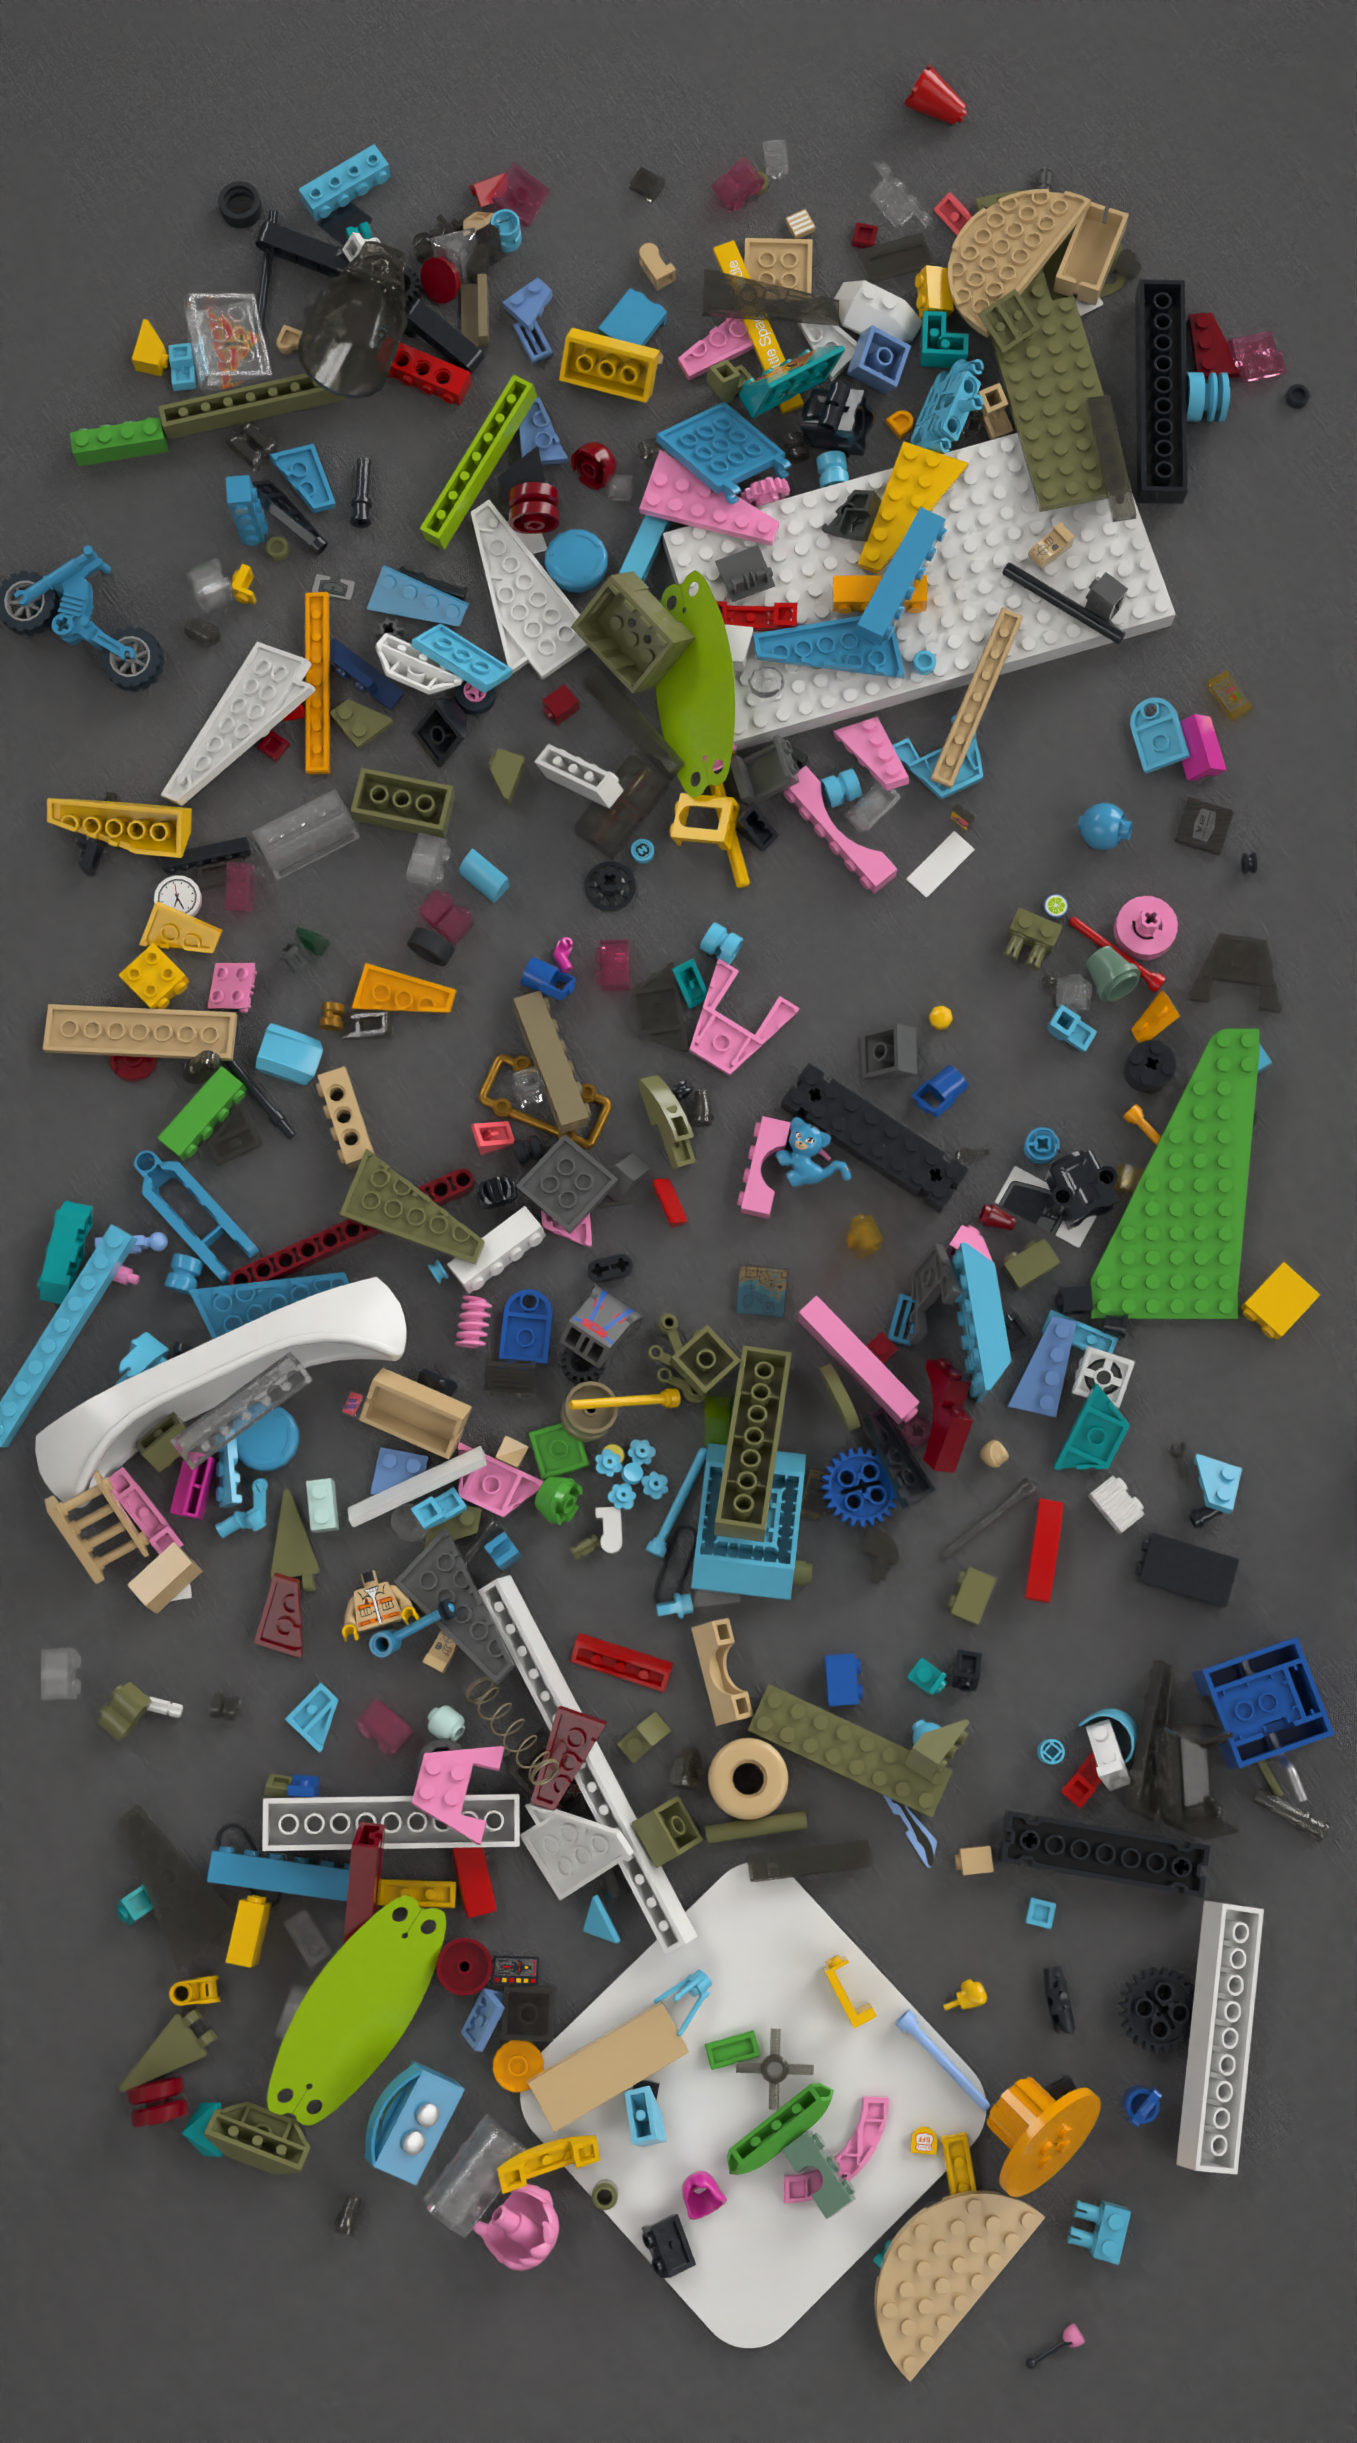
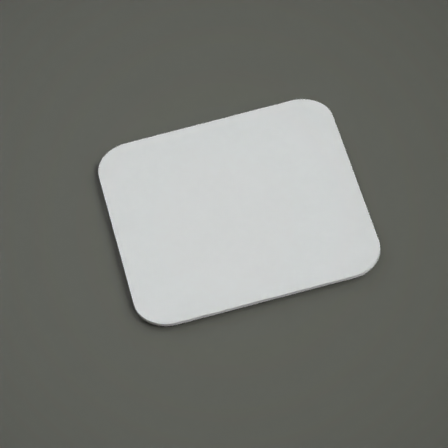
M750 1862L738 1865L726 1872L685 1912L698 1937L666 1955L658 1940H656L541 2052L545 2070L655 2005L654 1999L682 1982L690 1974L693 1975L697 1970L703 1971L711 1980L712 1985L707 1989L710 1995L703 2001L687 2029L682 2034L689 2053L644 2079L660 2083L657 2104L663 2115L667 2142L646 2147L632 2145L624 2091L556 2132H553L532 2090L520 2092L521 2108L525 2120L543 2143L575 2136L595 2135L597 2137L601 2161L577 2169L574 2164L564 2167L591 2197L595 2184L600 2180L607 2179L616 2184L618 2188L617 2202L613 2208L603 2211L650 2263L653 2259L649 2249L646 2248L643 2242L642 2227L654 2224L672 2214H678L696 2265L671 2278L664 2279L718 2338L740 2348L762 2347L784 2335L946 2172L940 2136L966 2132L970 2147L980 2135L986 2118V2111L982 2110L911 2033L902 2032L895 2025V2022L905 2011L910 2009L917 2017L918 2027L985 2097L979 2079L969 2066L789 1873L769 1863ZM836 1955H839L841 1958L845 1956L849 1961L848 1964L835 1970V1973L854 2010L870 2003L877 2017L855 2029L851 2025L822 1969L827 1966L825 1961ZM682 1989L662 2000L678 2031L699 1998V1995L693 1997L687 1993L678 2001H674L673 1997ZM754 2030L760 2057L711 2070L705 2043ZM811 2083H821L834 2090L826 2112L816 2124L806 2131L819 2134L825 2143L823 2149L828 2157H835L852 2137L860 2118L863 2096L889 2097L886 2124L876 2149L866 2165L850 2180L855 2189L853 2195L856 2200L828 2219L824 2217L814 2200L784 2203V2175L805 2173L816 2169L815 2167L809 2166L802 2172L796 2173L782 2151L760 2168L745 2174H729L727 2154L732 2146ZM927 2126L935 2132L937 2136V2155L910 2152L911 2136L916 2128ZM697 2171H706L714 2178L721 2192L726 2196L727 2202L713 2213L700 2219L691 2220L688 2217L687 2208L683 2200L682 2184L689 2175ZM699 2188L694 2192L700 2194L701 2192L705 2191L706 2188ZM601 2190L602 2197L607 2198L610 2196L609 2190Z

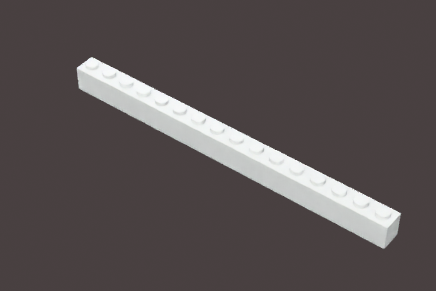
M511 1575L498 1578L479 1589L478 1592L551 1732L558 1707L561 1705L581 1712ZM596 1741L574 1778L597 1823L620 1830L633 1849L634 1853L618 1864L666 1955L698 1936L662 1867L656 1868L654 1862L649 1858L644 1844L637 1836L632 1822L637 1820Z

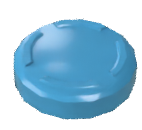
M570 529L558 534L549 543L545 552V568L548 575L560 589L568 592H585L593 589L603 580L608 569V555L603 542L595 534L582 529Z
M257 1404L246 1409L237 1418L232 1430L236 1431L238 1458L249 1468L261 1472L275 1471L287 1465L295 1456L300 1444V1432L295 1419L285 1409L273 1404Z

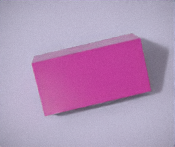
M1193 714L1180 721L1190 758L1182 760L1187 780L1197 781L1206 775L1217 776L1227 771L1211 717Z
M185 1453L170 1513L203 1521L217 1464L216 1459L200 1454Z

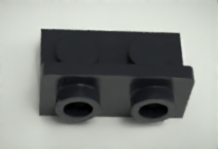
M672 2214L654 2224L642 2227L643 2242L651 2253L653 2270L660 2278H671L696 2265L678 2214Z

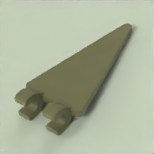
M286 1489L282 1497L271 1578L273 1579L275 1573L292 1578L302 1576L303 1590L305 1592L316 1591L314 1575L318 1574L320 1569L290 1490Z
M198 2008L191 2011L184 2018L181 2014H176L119 2086L120 2092H125L129 2088L139 2086L207 2055L205 2047L218 2038L212 2028L199 2039L197 2038L190 2026L203 2017Z

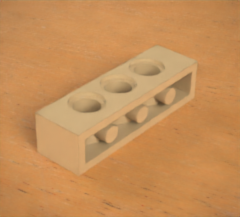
M344 1066L318 1075L320 1083H317L316 1087L319 1096H324L327 1105L323 1106L327 1120L332 1119L334 1127L330 1128L334 1142L339 1141L341 1149L337 1150L341 1164L346 1163L347 1167L351 1169L360 1165L366 1148L373 1154L374 1151L348 1071ZM336 1092L344 1093L343 1098L339 1101L332 1100V1096ZM349 1114L351 1118L347 1123H340L339 1118L341 1115ZM348 1137H358L356 1144L351 1146L346 1144Z

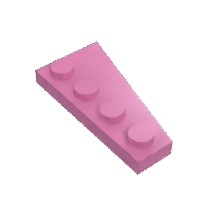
M739 312L731 313L726 318V321L720 326L713 328L708 336L703 340H699L678 358V363L688 380L708 372L709 367L727 359L730 361L754 349Z

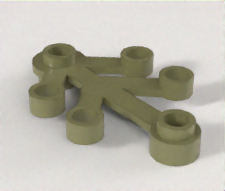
M672 1314L662 1315L658 1320L657 1327L662 1334L668 1336L675 1354L683 1347L676 1330L678 1320ZM666 1319L672 1321L673 1325L671 1327L665 1325ZM701 1329L696 1330V1331L694 1332V1334L692 1335V1338H693L697 1333H699V1332L701 1331ZM658 1345L650 1347L647 1356L651 1361H659L672 1367L669 1363L671 1355L664 1353ZM651 1350H657L659 1352V1356H652ZM661 1368L656 1374V1379L659 1383H667L682 1390L684 1398L691 1403H699L706 1397L705 1395L701 1398L698 1394L692 1393V1387L686 1381L672 1376V1372L668 1368ZM660 1373H667L668 1379H662Z

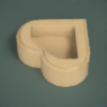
M283 325L276 344L282 354H289L294 349L303 348L306 344V339L302 331Z

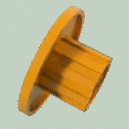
M1032 2077L1020 2079L1011 2088L1007 2089L997 2103L993 2105L986 2123L1011 2149L1001 2169L1000 2186L1010 2196L1020 2197L1034 2191L1053 2177L1072 2158L1091 2132L1101 2108L1099 2097L1089 2088H1079L1055 2101Z

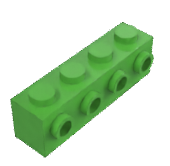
M150 417L143 421H126L119 425H102L99 428L79 429L76 432L70 433L72 452L78 466L169 451L161 418Z
M221 1066L159 1135L158 1139L182 1161L192 1157L198 1149L197 1145L203 1139L206 1140L214 1131L213 1127L218 1121L222 1122L225 1120L233 1104H238L244 1098L245 1091L247 1090L246 1087Z

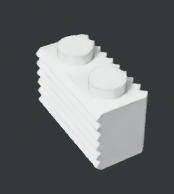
M1111 1476L1087 1496L1116 1532L1121 1534L1145 1515L1142 1511L1144 1507L1136 1497L1131 1498L1126 1492L1128 1487L1121 1478L1118 1477L1116 1479L1114 1476Z

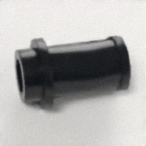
M1205 1505L1198 1510L1193 1509L1189 1519L1194 1527L1200 1526L1202 1528L1205 1526L1204 1523L1221 1515L1222 1512Z

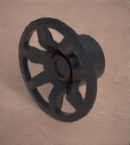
M618 862L600 863L591 869L586 877V896L598 909L604 911L620 910L627 906L635 895L636 882L632 872ZM604 867H614V869H605L603 871L601 870V868ZM618 868L625 871L629 877L621 878ZM595 872H598V882L590 883L591 877ZM631 881L632 889L629 895L622 889V885ZM589 887L600 890L595 900L590 894ZM616 894L627 898L622 904L615 906ZM605 896H609L611 907L603 906L598 902Z

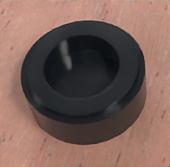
M1301 384L1292 385L1286 393V403L1295 409L1304 407L1310 397L1309 390Z

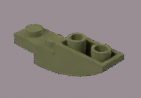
M658 1075L637 1080L651 1125H658L672 1169L695 1163V1157L689 1139L693 1138L694 1135L687 1117L673 1092Z

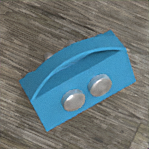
M412 2060L409 2068L400 2073L386 2087L373 2108L366 2131L365 2159L374 2168L417 2185L465 2088L455 2079Z

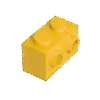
M926 265L915 278V286L918 291L916 305L919 309V318H923L924 311L946 312L947 318L954 311L948 283V268Z

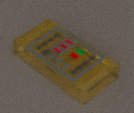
M1227 670L1207 682L1206 685L1231 721L1252 710V705Z

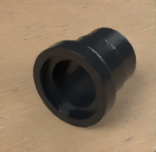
M1106 1315L1104 1333L1119 1335L1120 1338L1125 1339L1128 1315Z

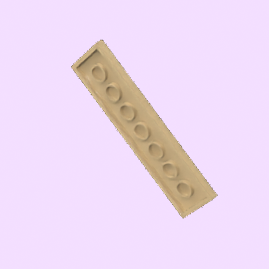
M48 1004L43 1051L45 1053L233 1061L238 1015L236 1012Z

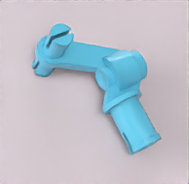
M256 1479L252 1484L254 1508L247 1512L235 1511L233 1516L215 1525L222 1538L240 1528H252L253 1532L267 1525L264 1521L266 1520V1490L268 1487L266 1479Z

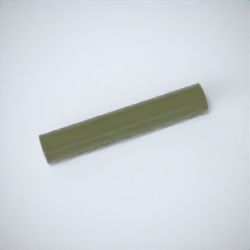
M805 1811L752 1820L705 1826L707 1844L807 1829Z

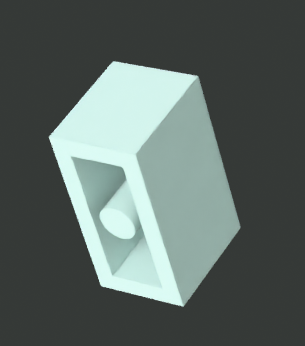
M331 1478L306 1481L311 1531L319 1533L339 1530L335 1481Z

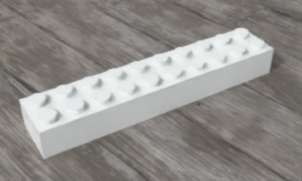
M519 1794L465 1796L461 1815L486 1821L481 1846L413 1806V1796L263 1798L262 1851L348 1850L352 1847L360 1822L386 1825L384 1849L519 1847Z
M1204 1900L1176 2165L1191 2170L1227 2174L1238 2173L1264 1909Z

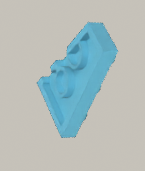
M225 1431L219 1434L216 1440V1451L219 1452V1462L216 1464V1476L219 1477V1486L216 1488V1500L219 1501V1508H229L242 1503V1496L236 1494L237 1486L240 1483V1474L234 1471V1466L238 1462L236 1431Z

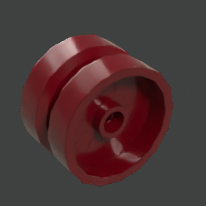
M526 482L510 489L508 492L510 508L509 525L514 531L523 534H544L555 530L559 526V509H557L559 506L558 490L554 486L541 482Z
M466 1937L455 1939L445 1945L439 1953L436 1968L437 1976L443 1987L453 1994L467 1996L474 1995L484 1989L491 1978L493 1965L492 1957L487 1948L479 1941ZM468 1962L469 1970L462 1972L460 1970L461 1963Z
M183 2076L158 2080L127 2089L126 2094L129 2104L139 2105L145 2103L146 2105L130 2113L132 2127L162 2124L189 2114L186 2099L177 2098L170 2100V2097L181 2094L185 2090Z

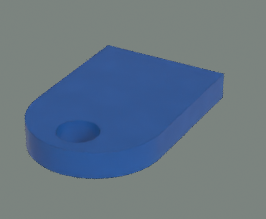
M526 1289L516 1292L508 1299L503 1314L499 1360L548 1365L553 1311L545 1295L536 1290ZM525 1297H535L537 1300L536 1305L530 1309L524 1307L523 1300Z

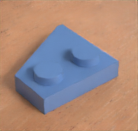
M537 277L504 300V309L531 332L534 329V321L537 316L541 317L544 307L550 302L553 296L552 290Z
M380 1447L370 1494L376 1495L425 1472L429 1457Z

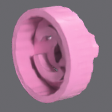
M1142 896L1131 899L1122 907L1114 923V937L1117 945L1125 954L1138 960H1152L1162 956L1168 951L1176 938L1178 931L1176 914L1166 902L1159 898ZM1132 921L1135 922L1136 932H1137L1140 936H1142V937H1147V938H1148V937H1152V938H1150V939H1143V938L1139 937V936L1135 933L1134 923H1132Z

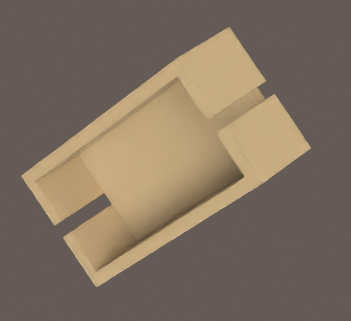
M1091 202L1089 209L1076 224L1056 275L1053 292L1072 297L1075 294L1077 295V300L1096 306L1126 230L1129 214L1109 208L1106 224H1103L1105 206Z
M382 1368L372 1380L367 1395L368 1399L364 1404L359 1420L449 1459L458 1447L472 1406Z

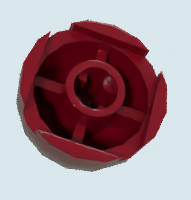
M599 442L585 443L572 454L570 460L573 471L577 470L580 474L578 479L581 483L593 490H599L601 487L604 488L614 478L617 469L613 452Z

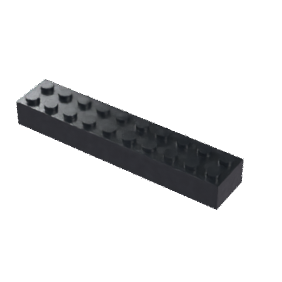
M1139 279L1135 293L1137 503L1183 504L1188 492L1185 280Z

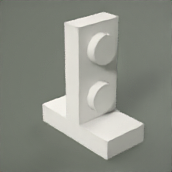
M1110 1719L1087 1726L1086 1730L1098 1765L1096 1770L1099 1778L1108 1790L1112 1791L1132 1784L1131 1774L1125 1766Z

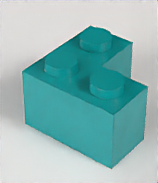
M923 312L921 325V367L952 368L953 364L960 359L967 361L969 334L946 333V312Z

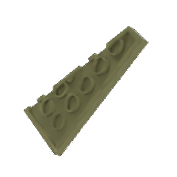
M366 1148L340 1211V1217L477 1265L485 1241Z

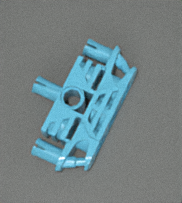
M960 359L953 364L950 372L942 371L938 374L916 422V427L911 437V444L937 453H947L950 451L951 442L958 441L969 412L982 409L983 398L977 395L981 382L973 376L982 373L981 370L984 369V365L981 360L975 359L967 362L964 359Z

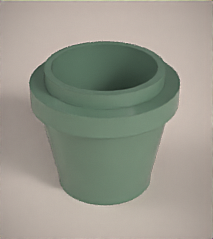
M1111 946L1097 950L1086 962V967L1097 988L1096 993L1102 1001L1112 1002L1123 998L1139 982L1141 972L1135 964L1129 963Z

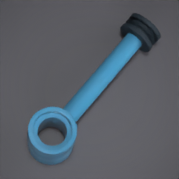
M445 1599L437 1604V1610L398 1631L393 1628H387L374 1634L369 1642L371 1652L377 1657H386L396 1652L401 1647L402 1639L440 1619L449 1621L456 1617L457 1611L451 1600ZM383 1637L388 1640V1648L382 1642Z

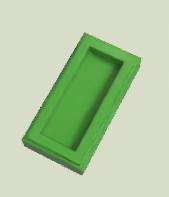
M754 2030L704 2044L711 2070L761 2056Z

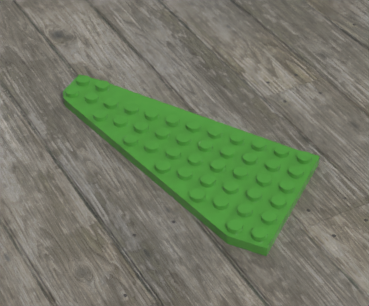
M1223 1029L1209 1039L1090 1279L1093 1311L1090 1313V1319H1105L1106 1315L1123 1316V1314H1127L1128 1319H1238V1284L1260 1053L1259 1029Z

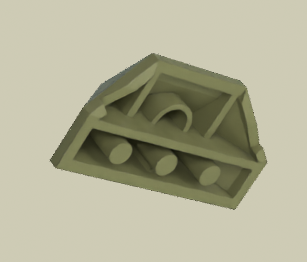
M251 2102L214 2110L204 2132V2136L225 2156L273 2175L300 2173L311 2148L295 2119L275 2114L269 2111V2109Z

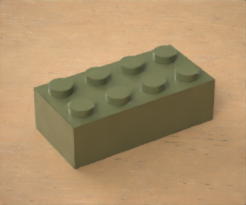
M361 767L350 812L353 820L357 822L445 839L455 800V792L453 786Z

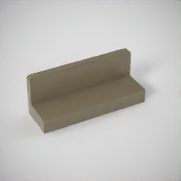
M477 274L478 284L461 285L462 334L478 348L489 347L487 274Z

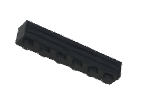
M246 836L185 849L182 858L160 856L164 872L173 874L177 870L187 871L191 867L200 868L204 867L205 864L214 865L218 864L219 861H232L238 857L246 858L248 855H251V850Z

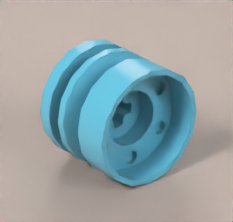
M1187 372V422H1200L1203 411H1205L1207 422H1213L1214 417L1216 422H1224L1230 403L1228 374L1219 373L1217 378L1216 373H1210L1208 381L1205 383L1203 372Z

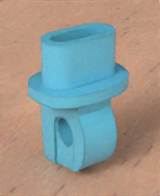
M674 1593V1601L656 1604L657 1615L663 1616L676 1613L677 1617L682 1619L685 1614L693 1613L691 1595Z

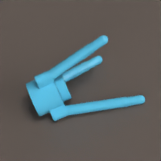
M697 1970L693 1975L690 1974L682 1982L654 1999V2003L657 2004L680 1989L682 1990L673 1997L674 2001H678L687 1993L693 1997L699 1995V1998L677 2033L678 2036H682L703 2001L710 1995L707 1989L712 1985V1982L701 1970Z

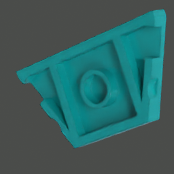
M1094 1383L1053 1464L1054 1469L1076 1468L1079 1470L1090 1467L1108 1469L1130 1424L1098 1384Z

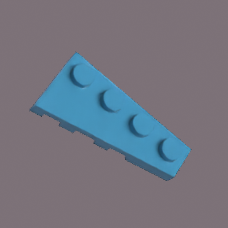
M384 565L367 610L460 626L469 603Z

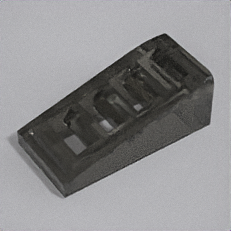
M388 1011L343 1016L344 1040L394 1038V1016ZM372 1021H375V1030H372ZM352 1022H356V1032L352 1033ZM362 1022H365V1031H362Z

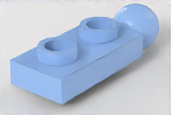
M155 1232L150 1237H145L144 1235L134 1236L138 1240L129 1254L141 1253V1250L148 1249V1247L154 1251H162L168 1245L167 1236L162 1232ZM103 1237L95 1238V1248H97Z

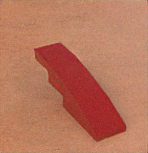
M1039 1498L1036 1523L1033 1530L1032 1548L1029 1555L1025 1599L1050 1603L1064 1502Z

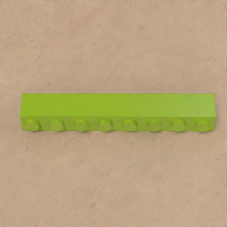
M513 374L420 527V531L426 541L445 550L535 402L537 394L532 383Z

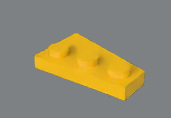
M157 901L154 904L139 945L148 946L154 943L156 946H160V948L169 949L171 947L186 951L214 953L223 930Z

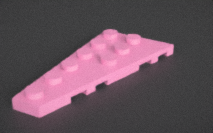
M662 450L659 451L639 508L641 514L773 546L779 529V521L741 498L733 505L729 504L723 492L716 494L677 459Z

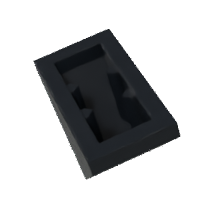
M754 802L736 819V831L762 852L779 836Z

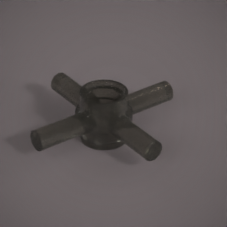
M771 2028L770 2055L762 2063L736 2062V2073L762 2074L764 2079L769 2082V2109L771 2110L779 2109V2084L787 2075H813L814 2065L788 2064L785 2058L780 2056L781 2029ZM772 2062H778L782 2065L781 2073L776 2076L770 2075L767 2071L768 2065Z

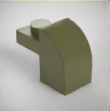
M727 359L709 367L706 382L722 402L728 403L734 401L735 395L741 392L743 383L753 377L742 365L734 367Z

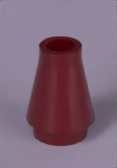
M993 1203L991 1205L984 1204L979 1215V1222H982L983 1226L1010 1231L1013 1230L1017 1220L1016 1217L1011 1216Z

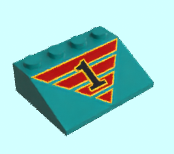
M842 345L818 347L812 351L807 349L799 354L798 358L784 361L779 368L775 370L770 368L756 380L750 378L744 382L738 396L751 417L755 418L794 396L825 382L845 351V348Z

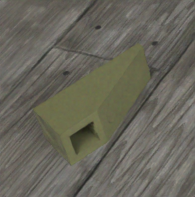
M965 1719L923 1733L913 1746L904 1764L929 1781L936 1773L940 1775L948 1763L946 1759L952 1760L959 1748L956 1745L962 1746L969 1733L966 1732V1729L970 1722Z

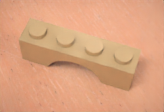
M729 1618L692 1627L716 1726L753 1717L748 1691L741 1690L735 1686L727 1671V1654L730 1647L735 1643Z

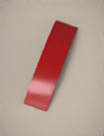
M716 601L725 625L753 627V632L797 627L798 603H774V606L728 605L727 601Z

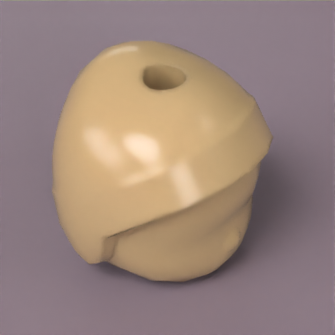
M996 1440L989 1441L980 1451V1458L985 1464L993 1468L1000 1467L1009 1458L1005 1447Z

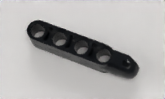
M269 221L263 222L255 245L260 250L348 283H357L365 276V266L352 265L340 248Z

